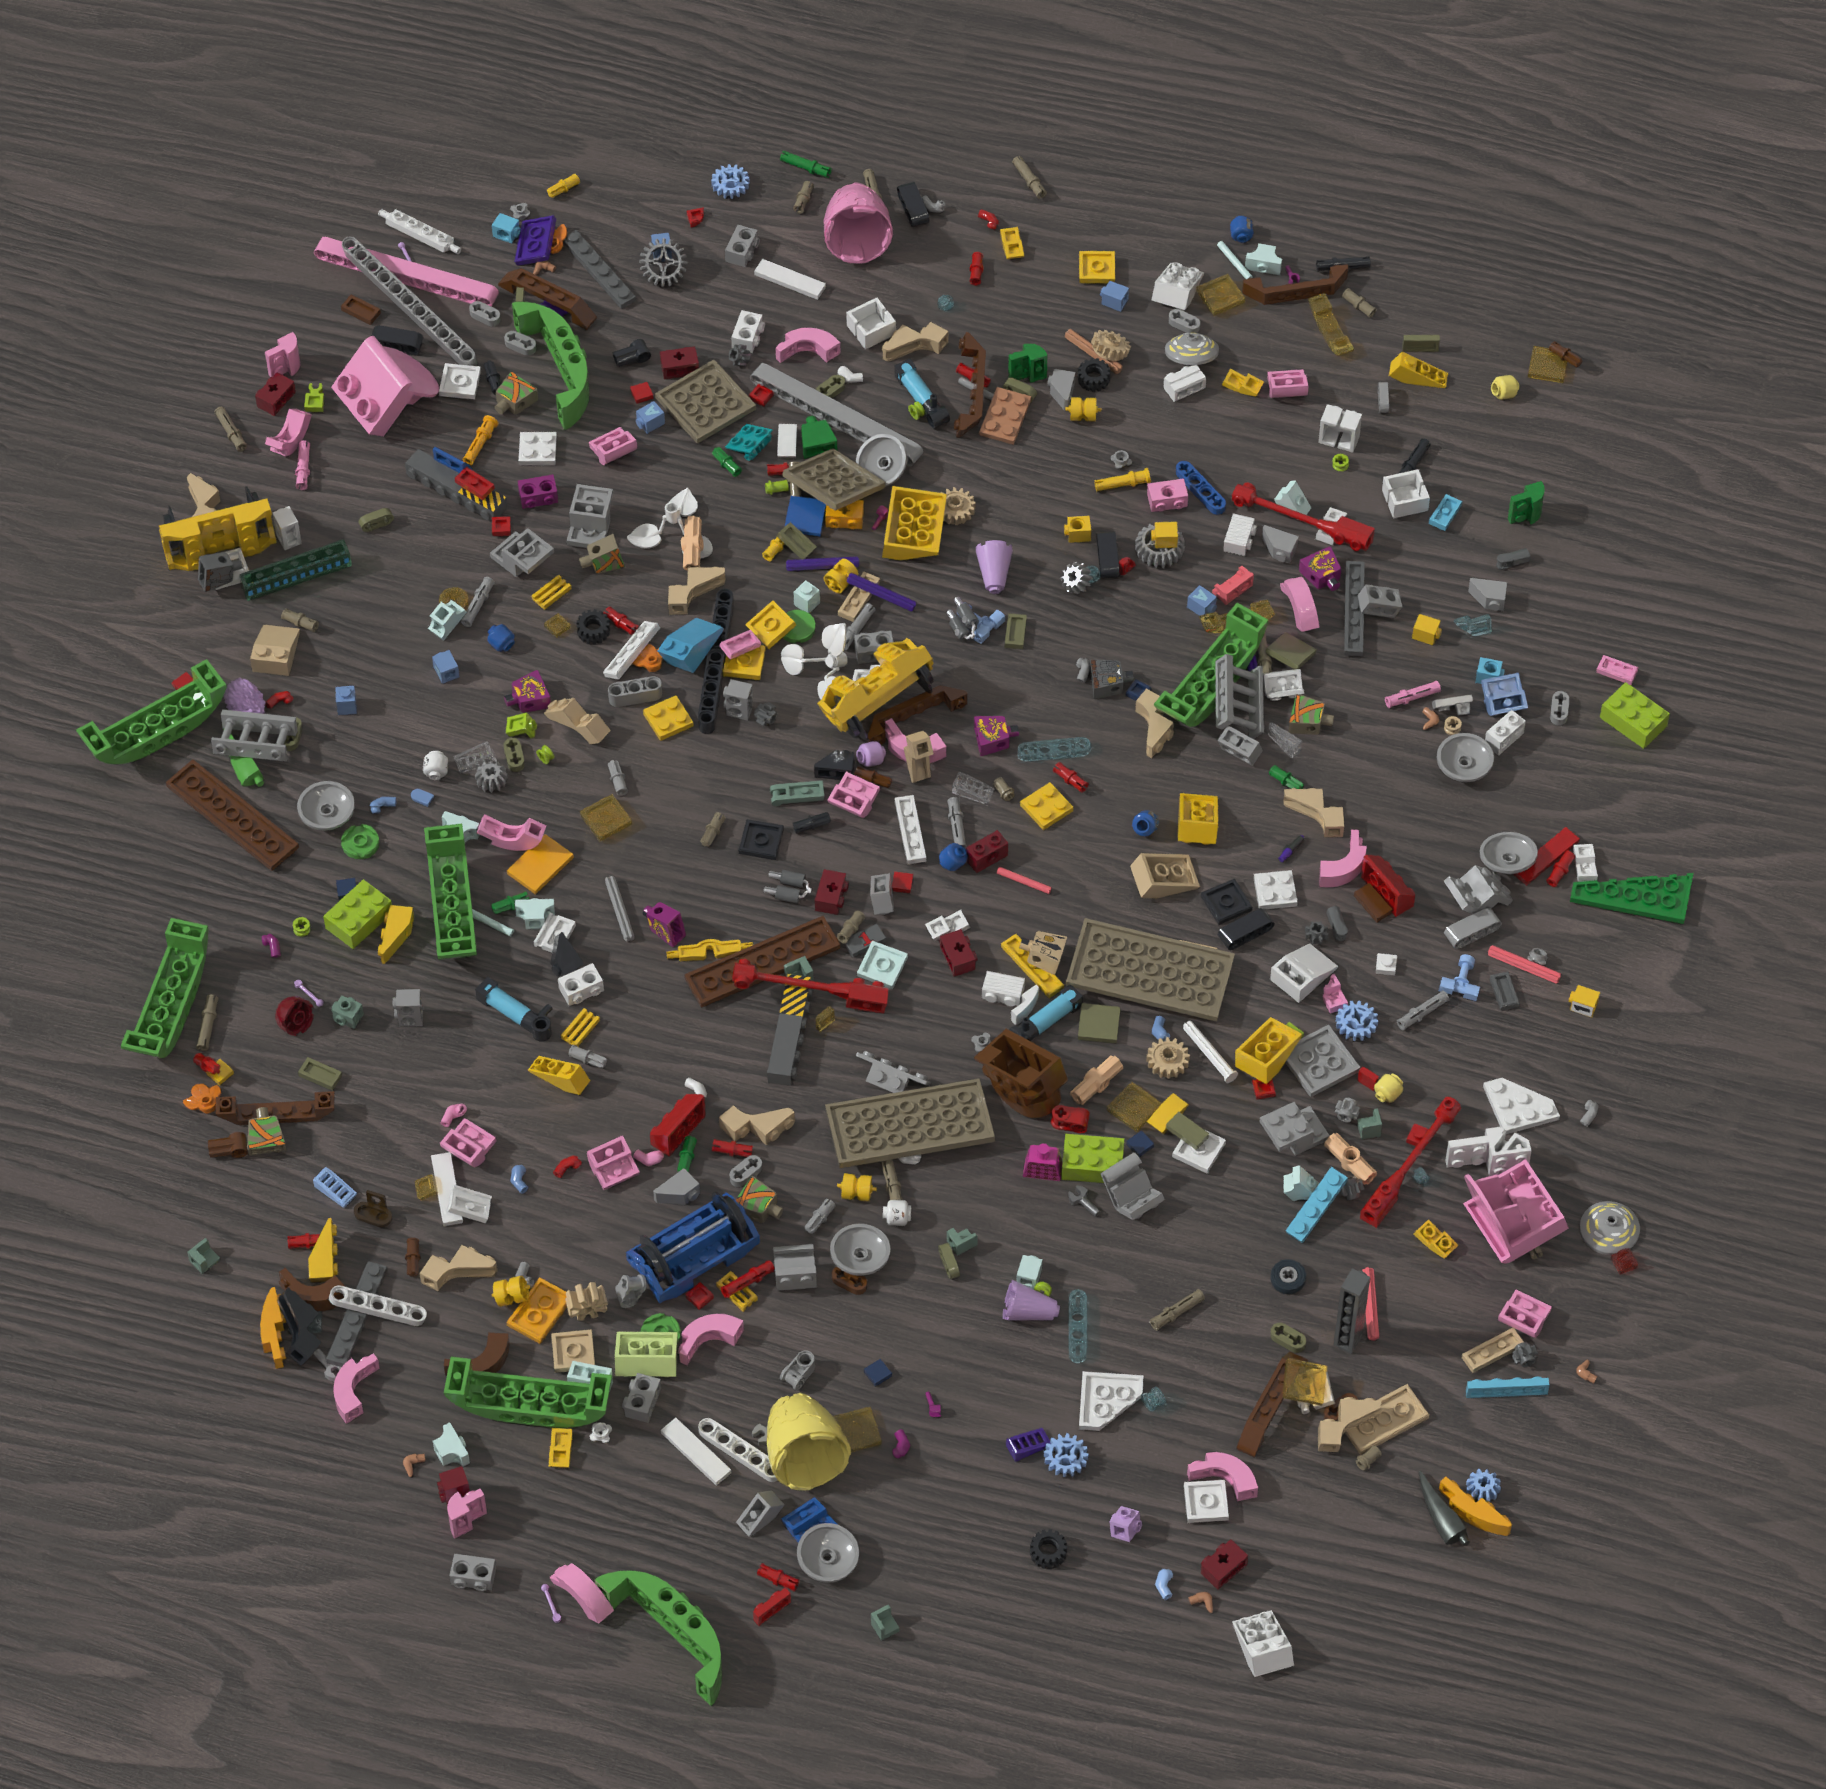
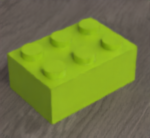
M1625 682L1602 704L1600 718L1644 749L1667 727L1670 713Z
M363 879L323 916L325 929L354 949L384 921L385 913L389 912L392 902Z
M1065 1134L1062 1180L1104 1183L1101 1173L1123 1159L1125 1138Z

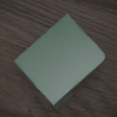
M805 956L784 965L786 977L788 974L811 977V981L814 980L813 970Z
M1378 1108L1373 1110L1372 1117L1357 1119L1361 1140L1381 1136L1382 1122Z
M954 1228L947 1231V1242L957 1256L977 1245L978 1236L976 1233L971 1234L968 1229L959 1233Z
M206 1238L187 1252L190 1263L201 1274L220 1261V1257L210 1248L209 1241Z
M889 1605L871 1613V1625L881 1641L899 1632V1626L891 1615V1607Z

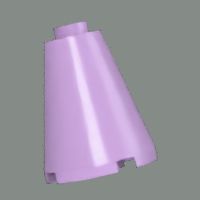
M985 541V545L981 546L980 543L976 546V554L985 588L991 594H999L1005 587L1013 552L1012 545L1007 546L1005 541Z
M1012 1280L1004 1303H1006L1007 1310L1003 1309V1319L1053 1320L1054 1317H1058L1060 1305H1057L1056 1300Z

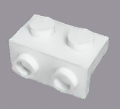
M1300 669L1263 673L1264 693L1270 700H1280L1282 696L1295 698L1296 694H1304Z

